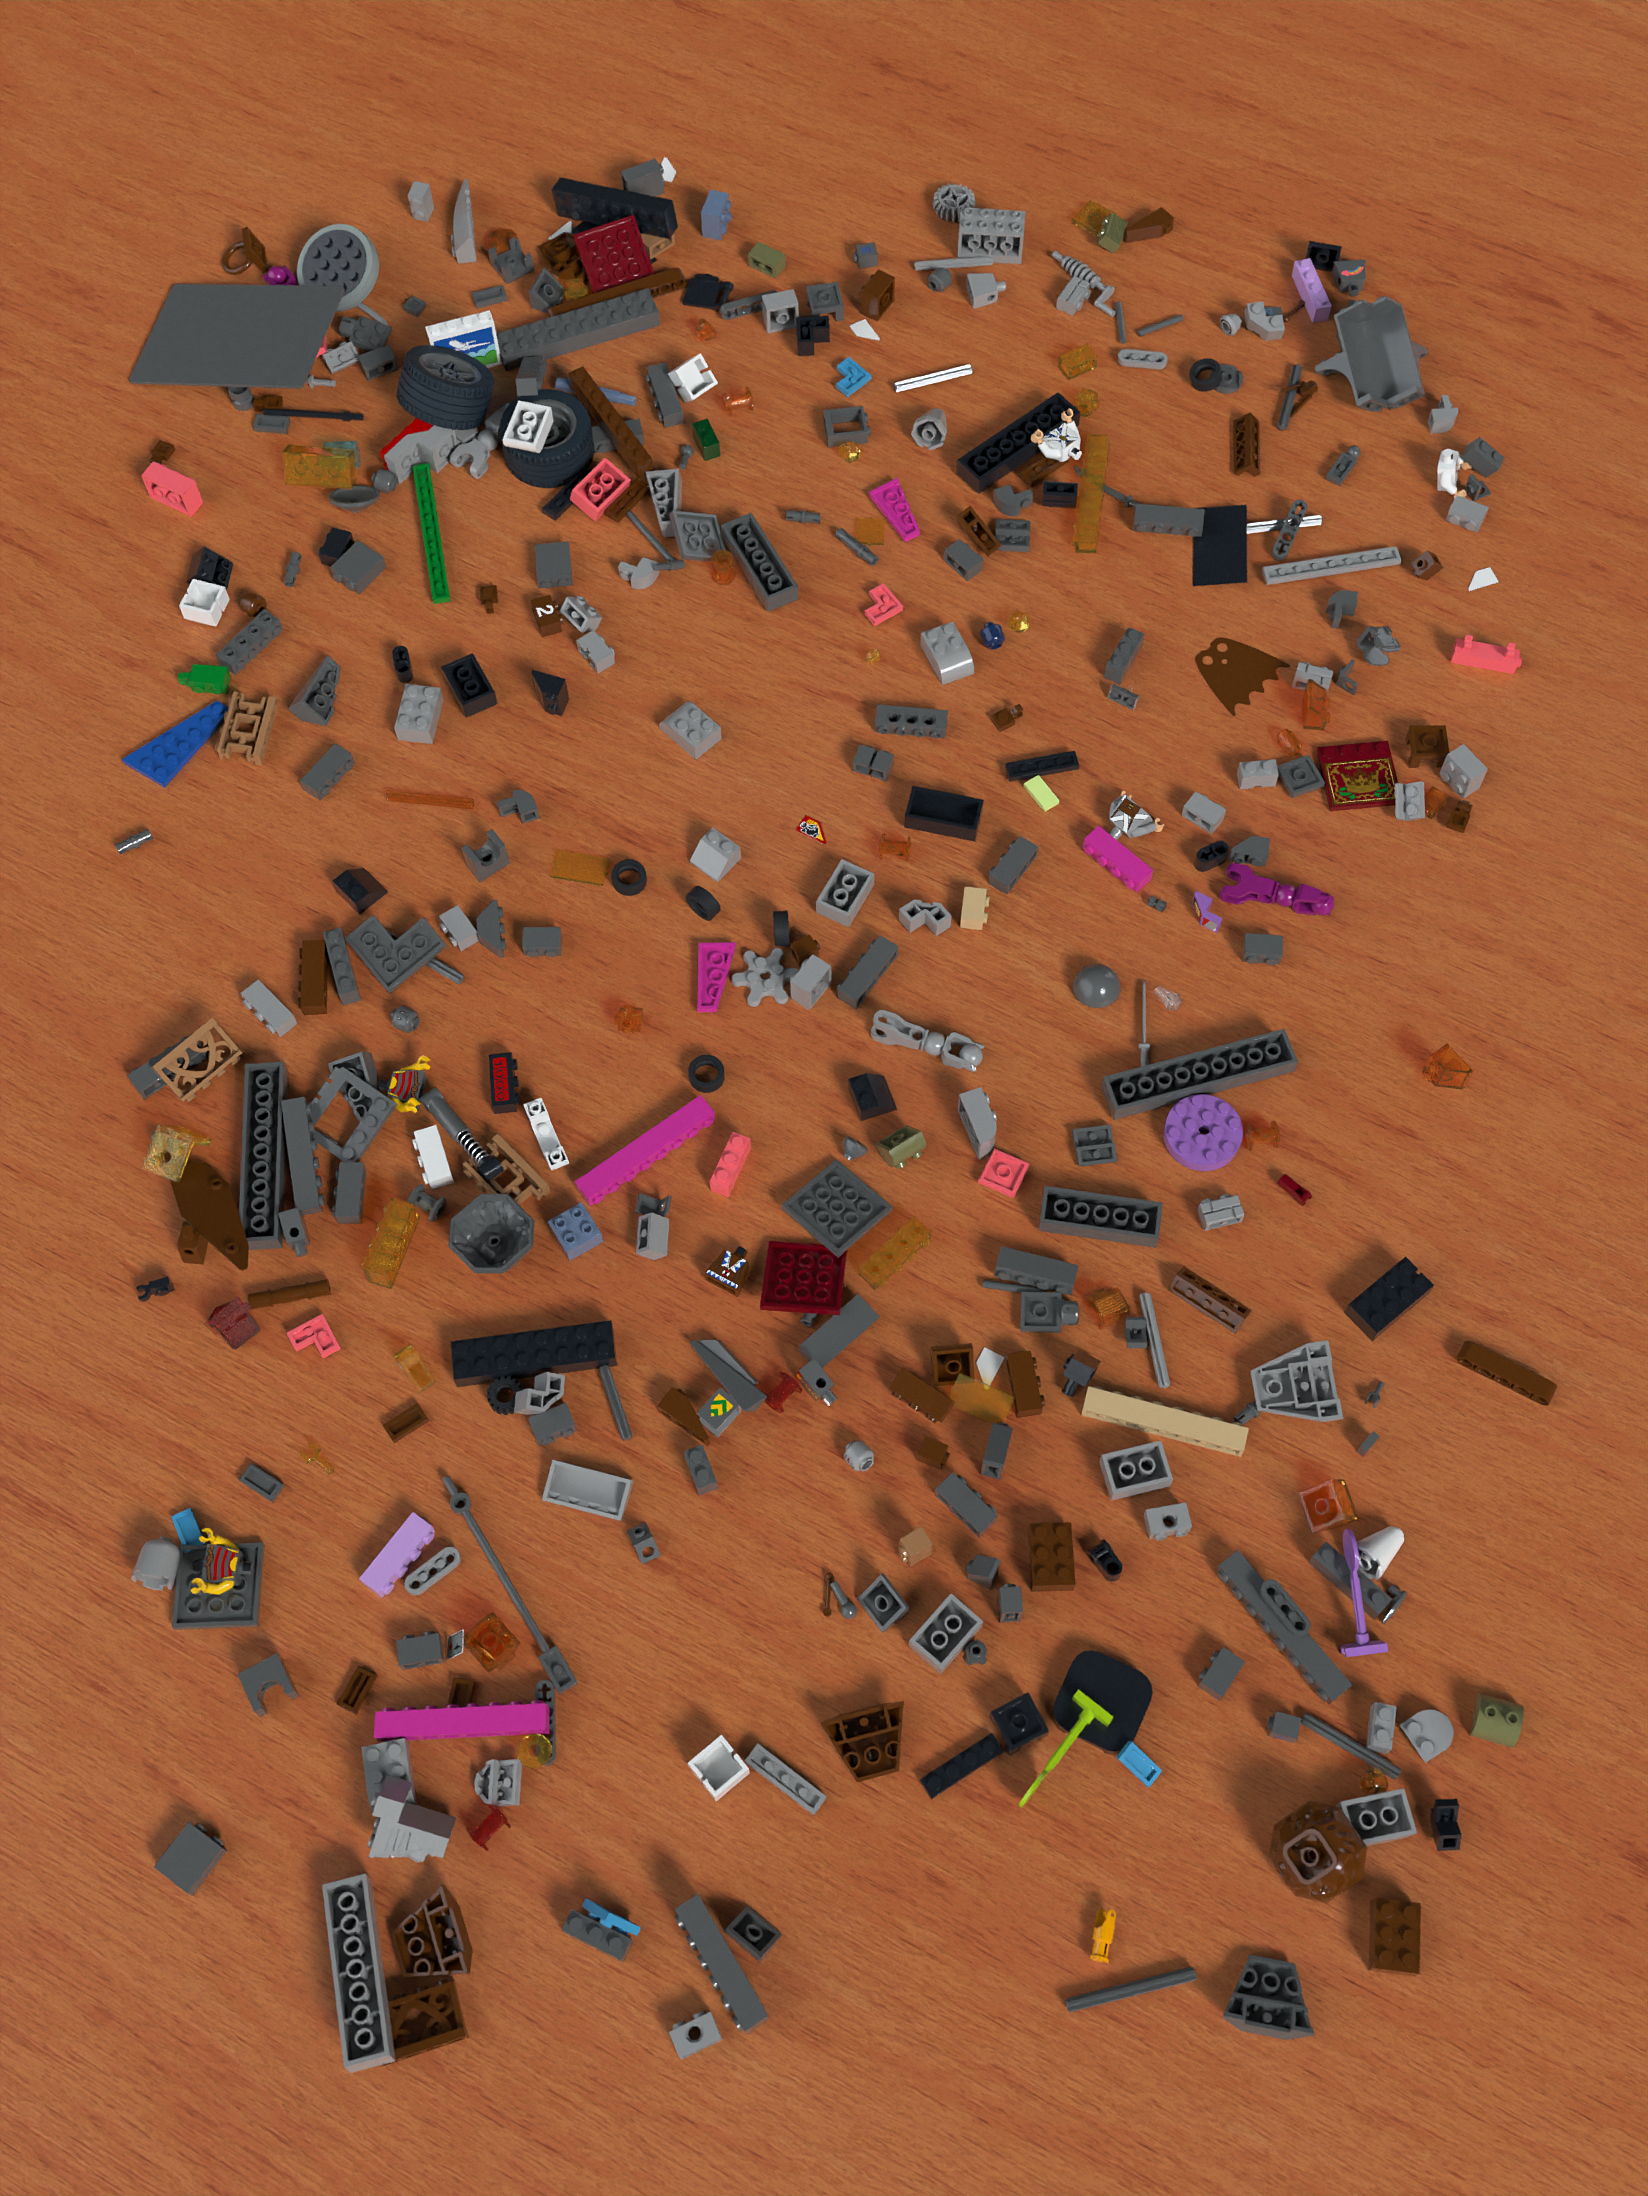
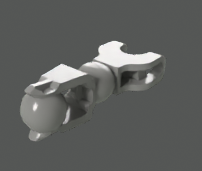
M510 403L502 406L486 420V430L480 432L477 439L474 438L469 443H463L454 450L450 457L451 465L460 468L465 463L471 462V476L479 479L488 470L487 459L490 456L489 451L494 450L498 442H501L500 420Z

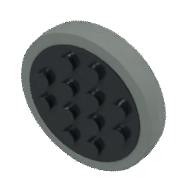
M347 224L329 225L316 232L303 247L297 264V277L300 286H343L345 291L336 312L346 311L360 304L372 291L379 273V257L374 244L362 231Z

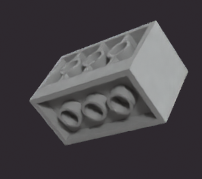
M961 207L957 259L992 256L995 263L1021 264L1026 211Z

